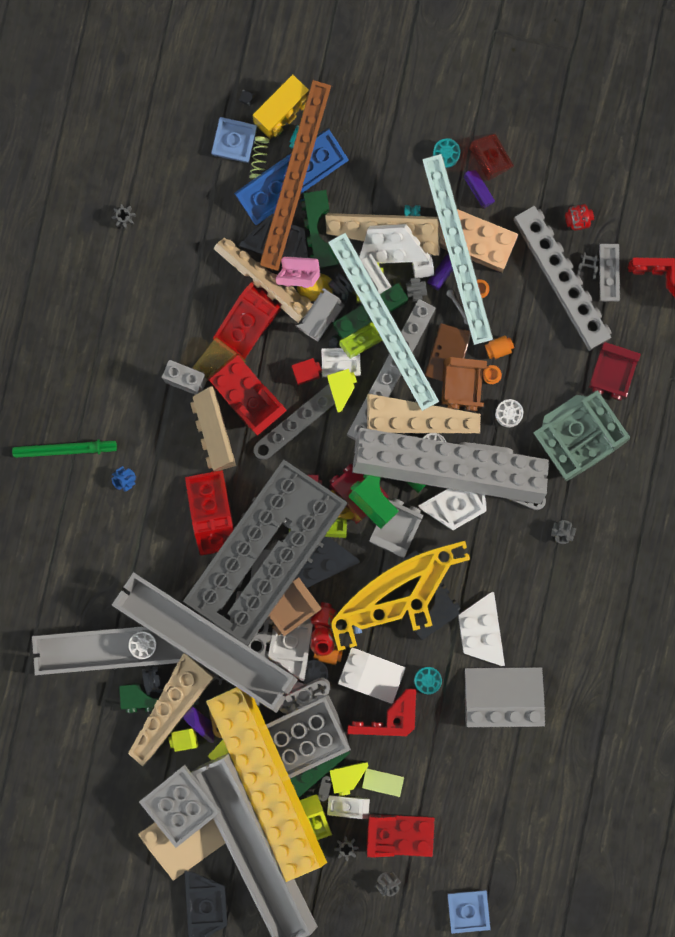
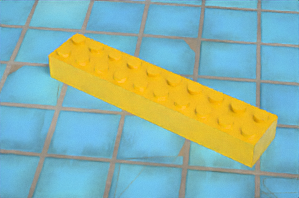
M236 687L206 701L285 881L288 882L327 863L255 699Z

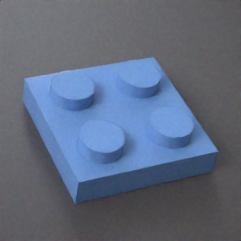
M220 117L211 154L249 163L257 125Z
M486 890L447 893L451 933L490 930Z

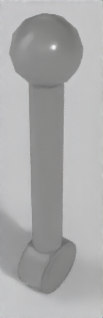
M448 290L447 296L451 297L462 314L464 323L468 324L466 314L456 300L454 291Z

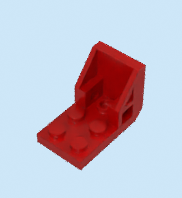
M632 258L628 264V272H633L634 275H643L645 272H652V275H663L666 272V288L675 298V258Z
M254 282L250 283L239 296L213 337L216 342L234 355L238 354L243 361L263 331L282 309V304L277 299L271 300L267 296L268 292L264 288L255 286Z
M235 354L207 378L257 436L287 411L266 386L259 381L238 354Z
M223 470L185 477L192 525L200 556L218 552L234 530Z
M407 688L387 710L386 726H383V722H371L370 726L364 725L362 721H352V725H348V734L407 736L415 729L416 689ZM399 718L400 723H393V720Z
M369 814L367 857H390L394 855L433 857L435 818Z

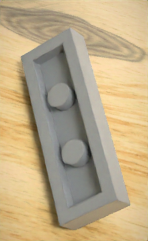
M619 244L599 245L600 302L620 301Z

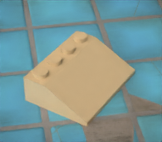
M212 386L193 396L194 402H191L193 414L197 413L199 418L196 421L198 432L202 431L204 439H201L203 450H207L209 457L206 458L208 468H213L215 472L234 467L236 463L216 392Z
M214 819L210 820L177 848L174 847L155 822L138 834L173 881L185 873V870H189L225 844Z

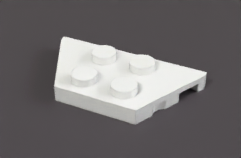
M407 224L370 226L367 230L359 258L362 260L372 254L375 261L379 263L428 261L430 255L428 252L425 253L419 246V240L413 236Z
M447 489L418 507L451 530H455L486 512L485 494Z
M491 592L458 615L463 653L505 666L494 592Z
M311 617L286 636L282 634L278 636L273 629L268 655L270 660L301 681L305 679L310 637L313 631V625L310 623Z

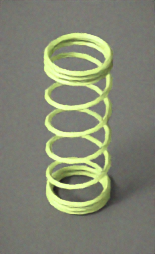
M255 137V139H254L255 141H254V142H255V144H257V145H259V146L254 147L253 150H254L255 152L259 153V154H254V155L252 156L253 159L257 160V161H255V162H253V163H257V162H264V163H266V161L258 160V159L254 158V156H255V155H267V154H265V153H260V152L256 151L255 148H258V147H266V148H268V146H263V145H260V144H258V143H256V142H259V143H269V139L266 138V137ZM251 163V165H252L253 167L257 168V169H252V170L250 171V172H251L250 179L254 180L256 177H258L259 175H261V174H254V173H252L253 170H265V169L258 168V167L254 166L253 163Z

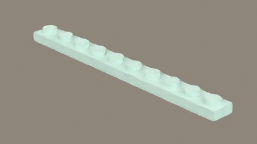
M442 154L422 159L474 345L493 340Z
M346 233L329 241V245L421 410L423 411L438 403V398Z

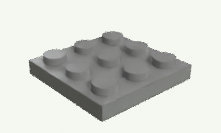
M185 765L139 801L175 848L221 812L220 808Z

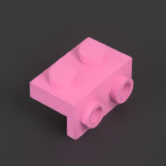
M283 257L281 259L282 270L276 277V283L287 287H313L320 277L318 259Z

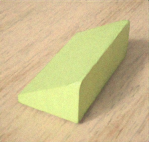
M366 769L362 788L400 797L404 777Z

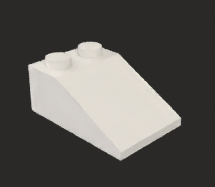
M351 648L338 684L392 704L405 667Z

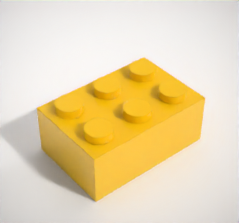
M292 75L253 114L254 124L269 139L273 136L277 137L283 131L282 127L286 123L290 124L296 118L295 114L300 109L304 110L309 89Z

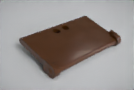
M440 323L425 376L443 382L445 359L449 357L465 358L472 336L471 332Z

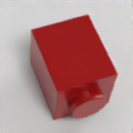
M314 358L292 365L298 386L319 379V373H322L319 362H315Z

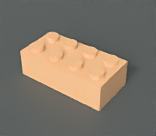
M457 209L471 260L502 273L518 234ZM440 224V248L448 251Z

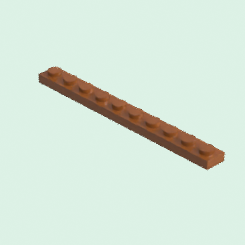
M312 80L259 264L260 266L277 271L279 269L331 85Z

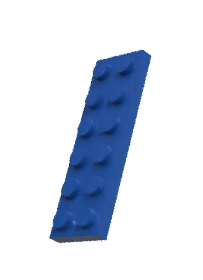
M328 128L316 137L301 193L349 161ZM291 154L234 193L255 225L275 212Z

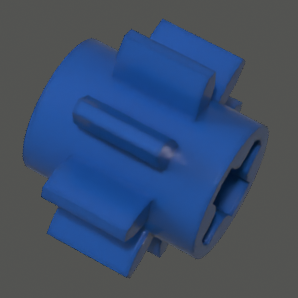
M122 466L112 474L114 476L112 483L119 490L123 488L126 492L136 484L134 482L136 479L135 473L129 468L125 470Z

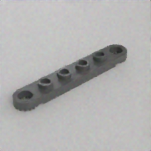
M330 384L257 442L254 446L255 456L260 460L269 459L334 406L335 401ZM261 445H266L269 448V452L265 456L258 453V448Z

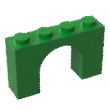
M365 474L363 482L358 480L350 488L352 492L348 497L382 529L399 510L381 492L380 477ZM407 482L417 493L426 486L425 484Z

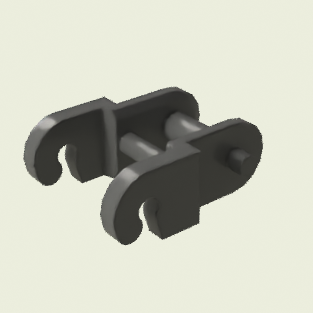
M584 252V255H581L583 260L579 264L577 274L580 276L583 266L591 267L594 270L593 279H596L598 270L596 261H599V258H597V255L595 257L587 256ZM585 259L594 261L593 265L585 264Z
M329 775L323 776L318 795L321 801H326L331 786L329 782L331 777Z

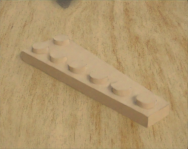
M326 214V234L340 236L346 233L350 239L364 241L370 226L407 224L413 236L419 240V246L425 253L428 252V254L438 256L440 254L439 217Z
M223 238L214 247V250L236 267L244 276L253 278L255 286L264 288L271 300L277 299L282 304L281 308L299 323L306 316L313 305L310 299L300 295L292 286L278 285L276 283V274L260 266V262H256L247 252L237 248L231 240Z
M373 394L367 395V429L389 433H480V414L433 405L422 411L417 402Z
M184 653L128 754L144 766L215 676L196 660Z

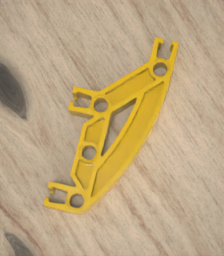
M463 541L440 547L412 557L384 572L360 590L332 621V630L338 651L345 649V646L340 645L339 634L349 632L352 644H349L350 648L357 646L352 625L359 629H365L402 619L405 612L408 611L413 631L420 629V626H416L415 613L424 612L427 624H424L425 627L432 626L427 605L450 565L470 560L468 553L464 554V558L453 559L451 552L452 549L460 546L466 549V542ZM440 552L448 553L449 560L447 562L439 560L438 555ZM416 577H421L410 596L375 605V603L394 589ZM419 599L422 607L419 610H414L411 607L412 600ZM375 610H383L385 616L382 620L374 618L373 613ZM339 619L347 622L345 630H338L336 628V622Z

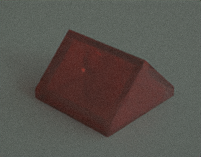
M496 134L471 142L470 150L488 181L514 166Z

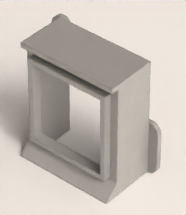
M324 288L322 289L324 293H320L302 320L303 324L296 325L300 331L317 342L330 323L337 319L345 306L338 297Z

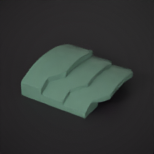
M598 390L588 397L575 395L545 415L542 427L533 432L565 481L589 469L630 440V436Z

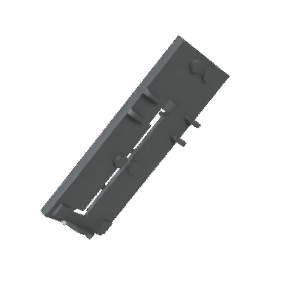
M285 460L279 465L257 498H253L250 508L245 514L241 515L243 518L183 601V603L198 612L206 620L246 646L250 644L306 562L312 563L311 555L318 546L321 548L324 546L321 543L322 539L347 505L345 500ZM283 524L291 529L283 542H277L227 614L235 619L234 623L230 622L217 613L218 610L223 608L273 535Z

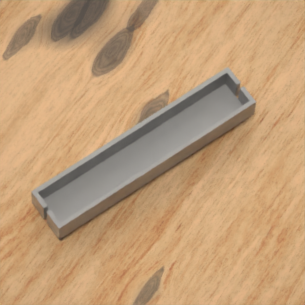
M360 428L356 436L352 471L354 473L541 504L547 494L548 479L546 477L548 476L549 462L547 459Z
M133 572L124 586L125 589L131 592L130 595L121 590L112 606L277 713L286 699L283 696L284 693H290L298 680L297 678Z
M145 627L32 636L33 654L40 653V657L34 658L35 675L178 663L184 652ZM138 632L150 633L156 641L155 652L146 659H138L129 651V640Z
M227 753L198 766L191 773L221 810L213 819L271 936L306 937L311 935L318 926L295 880L285 881L230 754Z

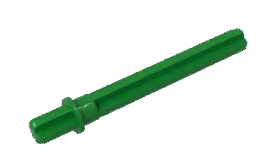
M97 439V441L85 443L13 447L12 454L15 458L80 453H98L100 455L101 452L117 451L116 441H100V439Z

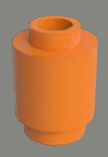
M506 335L488 341L489 343L485 345L489 359H497L511 354V349L514 348L511 338H507Z
M335 645L331 654L327 656L314 654V659L336 665L337 661L341 662L343 650L338 651L337 645Z

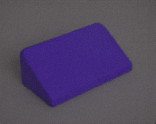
M476 170L466 172L464 179L482 208L493 204L495 200Z
M449 253L434 271V276H431L427 281V284L437 291L440 290L453 272Z
M192 707L183 716L184 720L206 740L213 743L212 722L196 708Z

